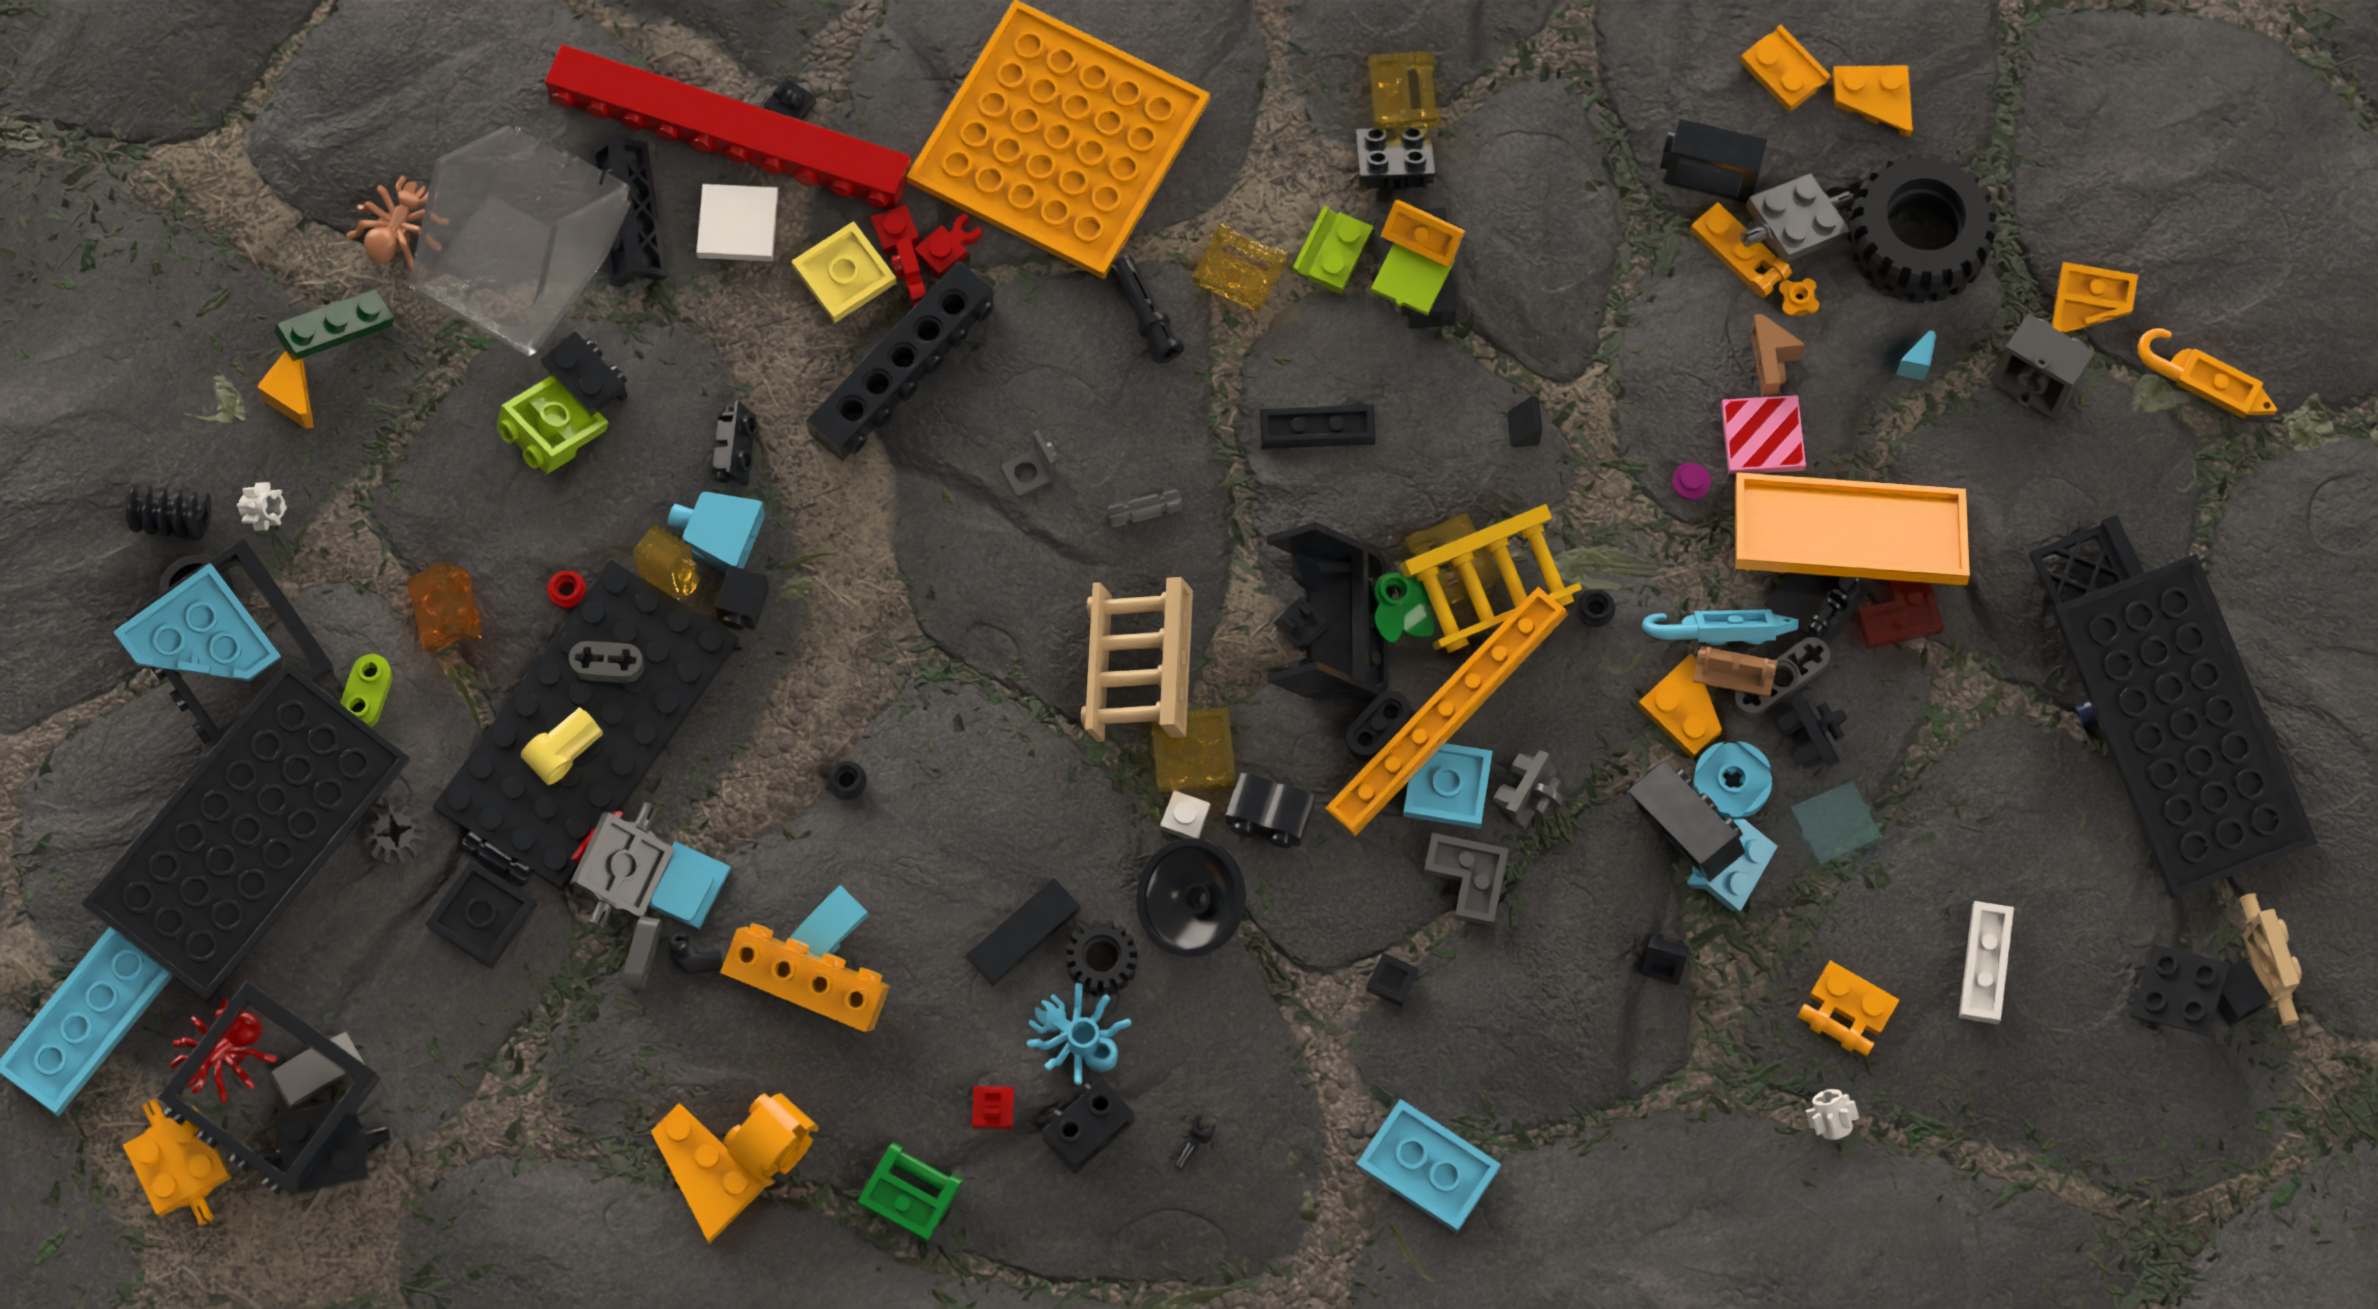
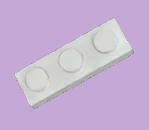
M1974 901L1972 905L1959 1018L1999 1024L2001 1020L2014 907Z

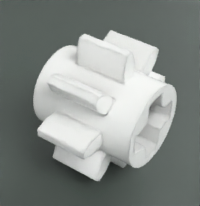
M269 482L256 483L255 487L242 489L244 495L237 504L242 517V523H253L255 531L268 530L271 525L281 524L280 518L287 509L284 498L281 495L282 490H270Z
M1835 1089L1818 1093L1813 1098L1814 1108L1806 1110L1810 1128H1815L1817 1135L1823 1134L1824 1138L1831 1140L1848 1135L1853 1127L1851 1121L1859 1119L1855 1101H1850L1848 1094L1842 1095L1841 1091Z

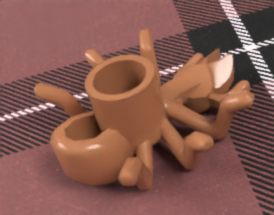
M401 176L395 185L400 202L399 206L394 207L386 188L383 186L377 187V191L383 198L390 213H386L372 202L358 205L357 210L359 212L368 213L372 211L380 218L377 221L361 220L356 230L347 233L346 238L347 240L361 236L365 228H373L365 235L364 247L368 258L373 263L385 264L395 256L396 252L403 251L410 271L415 272L417 268L408 246L411 239L409 232L416 233L425 244L433 249H436L438 244L427 235L422 227L406 222L425 217L433 223L444 224L446 218L436 216L428 209L410 214L412 209L426 204L434 195V191L430 190L425 195L426 188L423 186L415 193L418 187L415 181L406 183L402 190L401 187L405 183L406 177Z

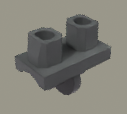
M1541 750L1538 751L1535 757L1518 754L1512 764L1511 772L1514 778L1522 780L1517 789L1503 784L1499 787L1493 798L1497 808L1510 815L1514 825L1524 830L1535 812L1543 815L1548 806L1559 809L1564 802L1562 795L1557 792L1562 783L1556 778L1558 770L1550 763V754Z

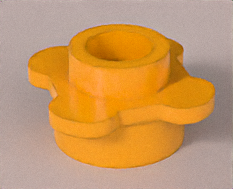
M1805 278L1802 282L1785 280L1780 284L1779 291L1783 294L1782 310L1785 314L1802 316L1807 313L1813 314L1819 309L1820 304L1815 299L1814 293L1817 287L1815 281ZM1800 294L1803 298L1799 300L1796 298V295Z

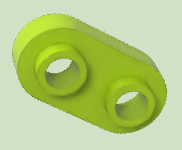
M376 654L360 657L353 665L340 704L371 728L380 718L393 679L392 670L386 659ZM369 668L378 669L377 673L372 677L364 675L365 671ZM357 703L365 704V708L361 712H353V706Z

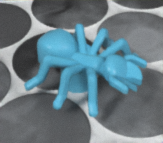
M1081 983L1075 985L1072 1021L1066 1019L1064 1003L1052 994L1050 998L1059 1008H1056L1048 1001L1042 1000L1041 1004L1047 1011H1042L1035 1007V1015L1038 1022L1044 1026H1039L1033 1020H1030L1028 1023L1030 1027L1041 1034L1047 1031L1054 1033L1060 1031L1061 1035L1045 1042L1040 1039L1027 1041L1028 1047H1038L1041 1050H1048L1067 1041L1060 1054L1045 1064V1069L1049 1071L1054 1066L1059 1067L1071 1052L1074 1055V1081L1076 1085H1081L1082 1058L1092 1071L1100 1073L1111 1070L1116 1065L1118 1049L1116 1044L1109 1038L1113 1037L1119 1030L1131 1026V1020L1126 1019L1115 1023L1110 1029L1099 1030L1096 1022L1100 1020L1105 1006L1110 1001L1108 995L1102 997L1090 1018L1081 1017L1083 990Z

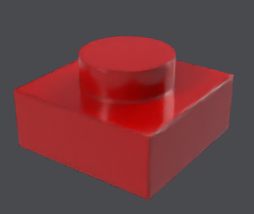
M906 205L871 217L873 228L884 255L897 251L896 240L910 237L912 245L920 243L919 235Z

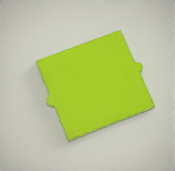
M1393 243L1371 287V292L1396 302L1397 307L1404 305L1428 316L1455 262V258L1452 265L1447 267Z

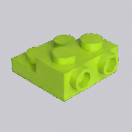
M552 375L501 405L497 420L498 432L502 439L507 443L514 441L523 450L525 462L533 469L540 467L546 474L575 458L577 449L606 432L609 423L599 412L590 417Z

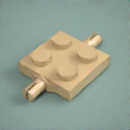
M2255 893L2242 896L2239 900L2247 918V929L2243 934V938L2255 973L2271 996L2267 1007L2277 1006L2283 1022L2282 1025L2296 1023L2299 1021L2292 1002V993L2300 984L2299 980L2302 974L2297 958L2295 956L2291 957L2286 944L2289 939L2287 927L2282 919L2278 920L2274 909L2261 912Z

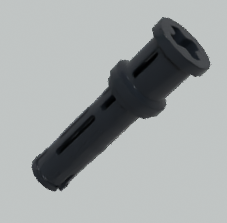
M1125 255L1116 259L1111 268L1138 317V331L1141 337L1147 339L1153 350L1152 359L1156 364L1172 361L1181 355L1185 347L1180 340H1176L1169 326L1171 323L1169 316L1164 312H1160L1137 268L1133 256Z

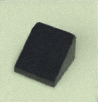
M1531 396L1508 412L1509 436L1512 447L1538 446L1541 441L1543 429L1540 402L1537 396Z

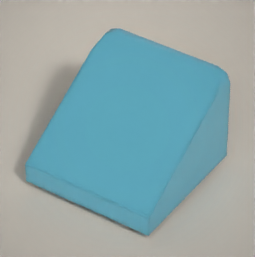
M1928 331L1902 358L1896 373L1897 375L1922 381L1924 378L1926 379L1936 339L1934 331Z

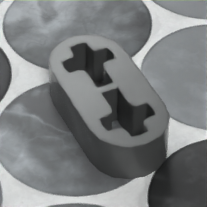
M585 641L576 644L569 654V663L574 675L586 681L629 683L637 680L644 670V660L641 652L634 645L627 643ZM587 653H591L595 661L603 662H590L589 668H583L578 660H583ZM624 656H631L632 662L636 664H631L627 671H622L620 664L610 662H623Z
M643 915L639 918L623 972V987L639 991L644 990L659 943L662 920Z

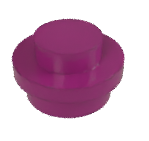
M1696 463L1681 465L1676 469L1672 478L1674 491L1685 500H1698L1704 497L1709 491L1711 484L1708 471Z

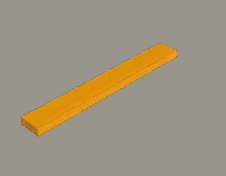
M1537 587L1325 808L1326 812L1353 836H1356L1568 615L1567 610Z

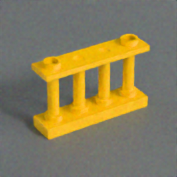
M1547 504L1406 560L1400 565L1404 577L1409 579L1416 576L1418 582H1423L1445 637L1432 644L1435 651L1446 647L1447 652L1451 653L1469 645L1468 637L1502 624L1527 599L1528 596L1507 549V546L1510 545L1507 538L1519 533L1522 534L1523 539L1527 538L1551 593L1549 596L1562 607L1574 602L1572 595L1582 590L1581 585L1578 582L1566 588L1564 587L1542 534L1545 531L1543 524L1552 518ZM1485 547L1488 553H1493L1515 605V609L1494 616L1472 563V560L1475 559L1473 552ZM1448 562L1452 563L1453 568L1458 567L1480 620V623L1459 631L1436 576L1439 574L1437 567Z

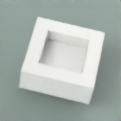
M1173 791L1160 824V830L1184 839H1199L1210 811L1211 803Z

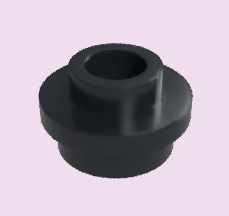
M1588 590L1580 596L1577 602V615L1588 626H1605L1614 617L1615 602L1603 590ZM1591 605H1598L1603 611L1600 614H1593L1589 611V607Z
M843 761L832 767L828 774L827 782L834 796L843 800H851L863 793L866 788L867 778L864 769L859 764L852 761ZM849 776L855 781L850 787H844L840 784L842 778Z

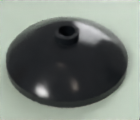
M1185 838L1171 842L1152 856L1141 874L1136 895L1138 916L1148 937L1164 951L1183 957H1199L1210 954L1227 943L1241 923L1246 904V888L1242 872L1234 858L1224 848L1211 841ZM1203 893H1205L1207 896V901L1205 905L1202 906L1200 904V897Z

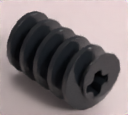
M131 484L126 499V519L129 529L135 533H139L144 528V531L150 535H154L159 530V533L165 537H170L174 532L177 538L185 539L189 534L192 540L200 541L208 528L212 513L211 496L206 494L201 504L198 501L197 492H191L186 502L183 500L182 490H176L171 500L168 498L167 488H161L156 498L153 497L152 486H146L141 496L138 495L137 484Z

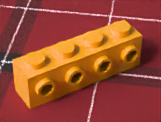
M751 923L750 928H737L720 973L861 1031L868 1032L874 1030L891 986L881 982V974L860 967L859 972L844 967L846 960L833 954L824 953L823 957H819L808 952L810 948L808 944L796 939L787 938L786 943L772 937L773 930L759 924Z

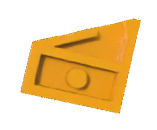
M1834 66L1832 72L1834 107L1848 113H1857L1865 120L1877 125L1879 121L1899 129L1900 135L1905 137L1911 136L1913 129L1908 66Z
M2063 262L2060 269L2051 325L2064 334L2130 315L2133 310L2138 275Z
M1690 653L1639 701L1638 708L1686 754L1694 759L1720 735L1722 729L1706 685L1693 682L1697 664L1695 656Z

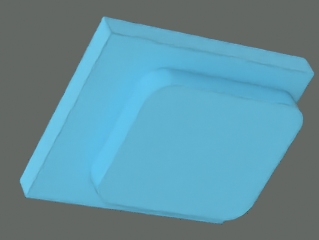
M674 841L672 847L675 849L648 907L700 930L731 870V866Z

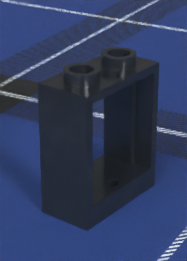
M1679 118L1676 132L1668 130L1660 164V169L1667 170L1664 184L1747 203L1749 197L1754 195L1767 139Z

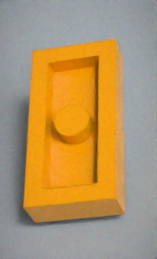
M1396 200L1393 203L1381 237L1449 267L1453 263L1465 230L1407 203Z

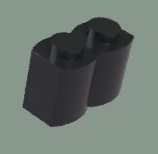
M1240 773L1226 812V824L1231 826V830L1241 836L1253 837L1254 834L1264 835L1269 838L1268 841L1271 844L1280 848L1288 849L1291 845L1301 846L1315 805V795L1292 786L1277 784L1256 775Z

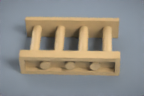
M1182 577L1167 578L1166 592H1162L1161 596L1112 599V595L1100 582L1093 583L1092 596L1087 600V613L1091 619L1087 699L1086 706H1083L1081 709V722L1083 728L1097 742L1104 741L1105 724L1157 721L1158 725L1170 737H1186L1193 590ZM1162 611L1165 615L1164 628H1161L1159 632L1110 635L1112 614ZM1161 648L1163 651V662L1157 669L1108 672L1109 651ZM1158 684L1161 688V701H1158L1156 706L1106 708L1107 687Z

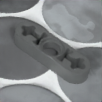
M1809 637L1776 658L1775 661H1778L1776 670L1783 669L1788 671L1792 676V683L1787 687H1779L1773 683L1770 694L1773 697L1760 695L1757 707L1752 703L1747 705L1743 703L1746 692L1735 691L1732 703L1736 713L1746 719H1756L1825 671L1831 654L1828 645L1819 638ZM1805 650H1808L1811 654L1816 651L1820 654L1818 664L1813 660L1808 661L1799 671L1796 665L1804 660ZM1747 693L1749 696H1754V695H1755V694H1752V693Z

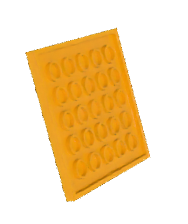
M1014 0L907 174V183L1099 278L1105 279L1111 269V265H1113V262L1118 257L1208 105L1210 93L1018 0Z

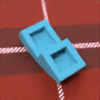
M840 885L806 918L790 938L808 944L810 946L808 952L819 957H823L824 953L834 954L840 948V942L868 917V913Z

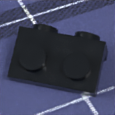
M575 331L540 360L542 366L583 410L592 417L616 396L621 401L628 397L625 388L627 379L615 364L608 366L600 358L603 354L593 340L587 338L584 341Z

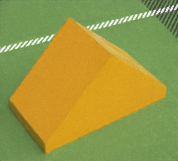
M285 350L258 384L257 388L265 403L306 429L314 428L304 359L292 361Z

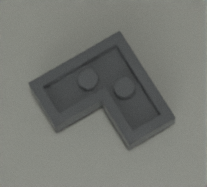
M1432 833L1424 874L1462 882L1454 919L1493 927L1509 849Z

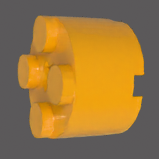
M765 1093L760 1095L749 1108L750 1117L742 1126L738 1124L733 1127L723 1140V1143L729 1147L728 1155L764 1187L771 1186L776 1182L771 1176L777 1171L785 1175L797 1164L814 1141L808 1135L809 1132H818L819 1128L816 1123L783 1094H776L771 1098Z

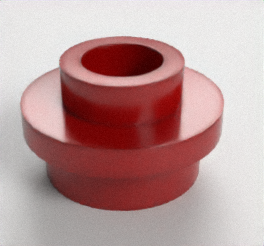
M561 571L550 579L547 586L548 596L557 607L563 609L573 608L585 596L586 584L578 573ZM566 586L574 588L573 593L569 596H564L560 593Z

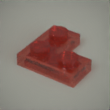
M1887 580L1893 601L1859 608L1857 613L1867 649L1940 634L1944 629L1932 585L1926 582Z

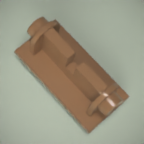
M1701 646L1697 655V666L1693 682L1770 697L1778 661Z

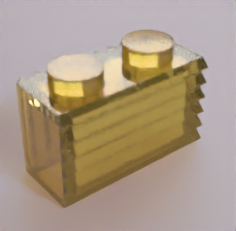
M659 524L652 525L633 551L637 570H639L638 573L647 582L675 599L680 600L684 594L686 596L690 595L700 580V576L697 575L696 562H694L690 544L685 545L684 540L678 541L677 536L672 537L671 532L666 533L665 528H659Z

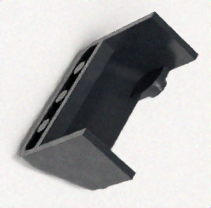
M1317 522L1267 536V544L1291 554L1290 573L1293 580L1302 588L1310 591V606L1329 625L1311 643V659L1298 660L1291 669L1267 675L1268 683L1305 698H1370L1386 692L1389 682L1388 642L1380 635L1374 621V614L1379 605L1374 597V586L1381 576L1387 574V567L1382 554L1373 547Z

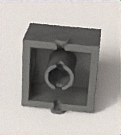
M2028 313L2006 346L1991 383L2015 396L2020 406L2028 407L2030 405L2050 418L2057 420L2078 388L2095 352L2087 348L2079 339L2068 337L2056 330L2048 321L2037 319ZM2022 396H2027L2029 398L2028 401L2023 402L2021 400Z

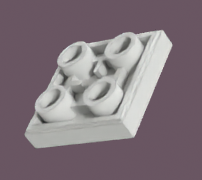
M703 184L697 257L773 261L778 188Z

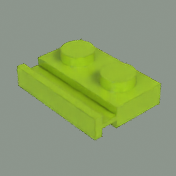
M1323 206L1293 266L1292 274L1305 276L1309 281L1342 295L1373 234V226L1341 212L1337 214L1330 211L1329 207Z

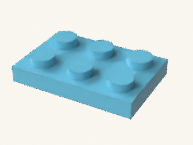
M1400 1099L1356 1163V1168L1457 1233L1501 1168V1164Z

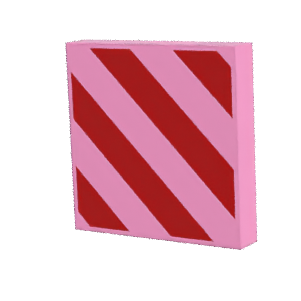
M1798 395L1722 400L1721 410L1729 475L1805 470L1806 461Z

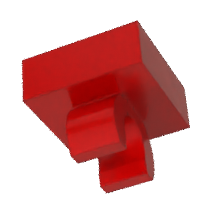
M974 1086L973 1129L1013 1130L1014 1087Z

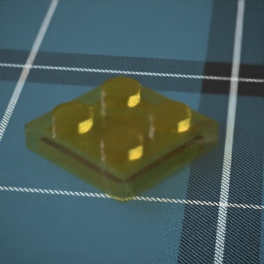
M1228 707L1187 711L1186 737H1170L1158 725L1157 721H1151L1158 793L1236 786Z

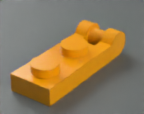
M1717 202L1691 225L1690 232L1759 297L1766 298L1774 290L1773 285L1778 281H1785L1792 274L1790 266L1784 263L1780 257H1776L1761 242L1745 247L1744 243L1741 242L1740 234L1748 230ZM1761 265L1767 270L1763 275L1756 272Z

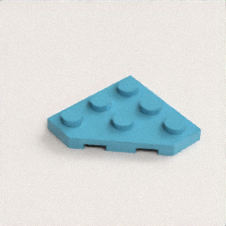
M211 563L114 631L115 636L139 666L251 681L281 659V655Z

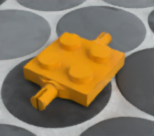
M150 1100V1105L144 1103L142 1109L151 1127L144 1134L125 1143L123 1147L156 1215L162 1217L178 1207L190 1206L198 1221V1225H204L207 1223L206 1219L208 1221L214 1219V1215H212L205 1197L215 1187L232 1177L217 1146L215 1149H212L194 1136L198 1131L197 1127L187 1120L180 1126L171 1118H165L158 1100ZM195 1106L192 1107L194 1110L200 1113L199 1109H197Z

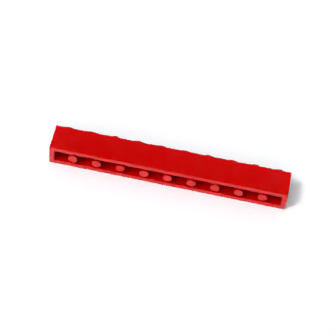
M561 44L545 80L549 98L562 107L571 108L575 106L586 110L590 115L599 119L609 117L621 121L623 125L633 130H641L643 128L655 132L659 137L668 141L681 140L690 143L692 147L702 152H711L712 150L724 154L728 159L736 163L744 164L749 162L760 166L764 171L773 175L783 173L795 177L797 181L807 186H815L817 184L830 188L833 193L841 197L854 196L864 199L869 205L879 209L886 207L894 209L898 207L907 186L906 176L912 168L910 155Z

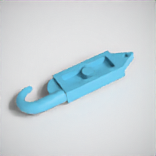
M1771 609L1694 611V615L1685 617L1682 624L1677 625L1654 624L1665 621L1667 618L1666 614L1658 613L1647 616L1642 623L1645 633L1657 639H1698V642H1705L1710 645H1721L1727 641H1744L1748 644H1760L1767 640H1776L1777 635L1798 629V619L1773 614Z

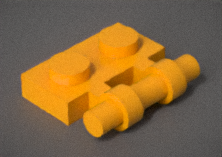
M1830 960L1809 996L1811 999L1822 1004L1820 1010L1817 1011L1804 1004L1797 1017L1810 1024L1809 1029L1820 1034L1822 1031L1842 1042V1048L1849 1052L1854 1049L1867 1057L1874 1043L1861 1036L1862 1032L1866 1029L1879 1037L1899 999ZM1834 1011L1854 1022L1852 1027L1849 1029L1831 1019L1832 1012Z

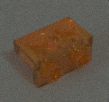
M442 561L407 579L423 650L433 652L462 637L474 641L482 637L479 625L480 616L475 608L471 591L472 582L465 568Z

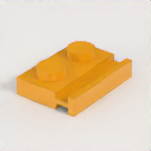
M1779 25L1776 31L1770 35L1768 34L1752 46L1740 58V63L1789 113L1816 93L1817 89L1823 84L1826 85L1831 76L1782 25Z

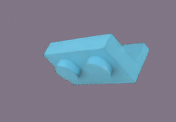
M1745 819L1733 821L1743 833L1739 839L1746 853L1711 882L1693 866V873L1687 882L1693 889L1707 890L1731 911H1741L1778 847Z

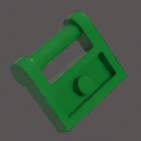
M893 1142L857 1202L864 1209L928 1243L950 1204L958 1195L964 1180L954 1174L950 1177L908 1155L904 1152V1147ZM897 1166L940 1189L941 1193L936 1199L890 1173Z

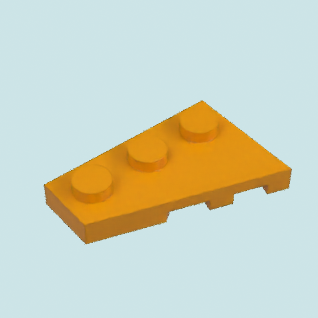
M680 1103L651 1131L705 1238L710 1244L765 1187L728 1155V1148Z

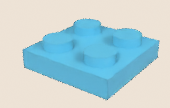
M1445 743L1408 781L1403 817L1480 829L1492 751Z

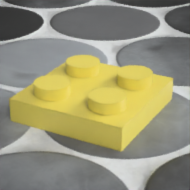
M854 221L791 261L793 269L834 323L897 284L896 276Z

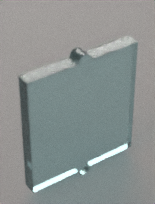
M1853 781L1791 807V811L1803 832L1801 839L1808 842L1819 866L1875 842L1882 837L1870 815L1871 807L1865 805Z

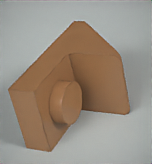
M1763 314L1754 315L1750 332L1761 397H1777L1780 384L1785 383L1786 378L1783 361L1801 359L1805 345Z

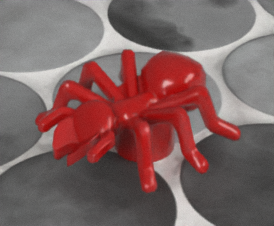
M222 999L220 1009L216 1012V1020L228 1006L229 1001L227 999ZM243 1012L186 1088L193 1086L200 1079L191 1090L193 1094H196L206 1084L208 1069L215 1065L214 1082L220 1101L226 1103L228 1099L222 1079V1064L230 1066L249 1089L255 1088L254 1082L238 1064L242 1063L247 1055L269 1063L277 1062L276 1056L248 1047L256 1044L261 1039L263 1034L261 1021L254 1014ZM196 1015L191 1017L192 1023L205 1036L209 1031L208 1028ZM189 1038L176 1039L172 1043L174 1047L185 1048L188 1046L194 1049L199 1044L198 1041ZM180 1055L170 1063V1067L172 1069L176 1068L180 1063L186 1061L188 1056Z

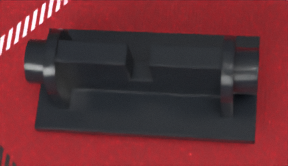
M735 401L734 407H724L723 412L718 415L716 441L718 443H728L727 447H716L714 449L711 473L715 475L714 480L717 482L727 483L730 477H733L742 485L748 486L749 471H751L753 466L751 453L753 437L757 432L756 415L739 401Z

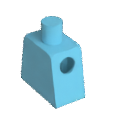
M702 492L694 510L674 504L668 517V525L685 531L682 542L688 554L726 574L729 565L744 569L764 521L765 512L763 502L758 500Z

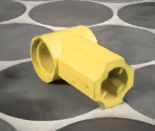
M579 707L549 734L541 733L533 738L522 750L521 758L547 785H552L570 770L573 760L600 738L603 733L594 719Z

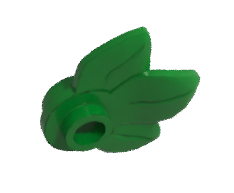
M1387 573L1381 576L1374 586V597L1379 604L1374 614V621L1378 632L1384 640L1393 644L1403 631L1414 637H1431L1434 634V620L1428 606L1432 604L1423 582H1418L1417 578L1407 579L1398 573ZM1389 587L1395 588L1398 592V598H1390L1386 593V589Z

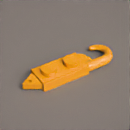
M2162 328L2151 329L2140 337L2137 348L2138 356L2142 363L2149 369L2177 382V386L2245 419L2246 415H2274L2277 408L2262 388L2263 382L2197 349L2182 350L2174 356L2171 362L2157 356L2151 351L2150 343L2157 337L2170 338L2172 334L2168 330Z

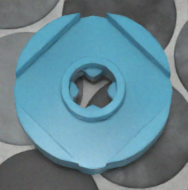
M1737 741L1736 744H1724V742L1714 744L1701 755L1697 762L1693 790L1698 795H1701L1703 792L1706 793L1718 808L1716 813L1720 817L1738 820L1751 816L1763 807L1771 792L1772 777L1769 761L1759 749L1746 742ZM1737 772L1741 775L1739 783L1742 785L1741 787L1733 786L1730 788L1725 785L1726 779L1723 777V774L1727 773L1732 776Z

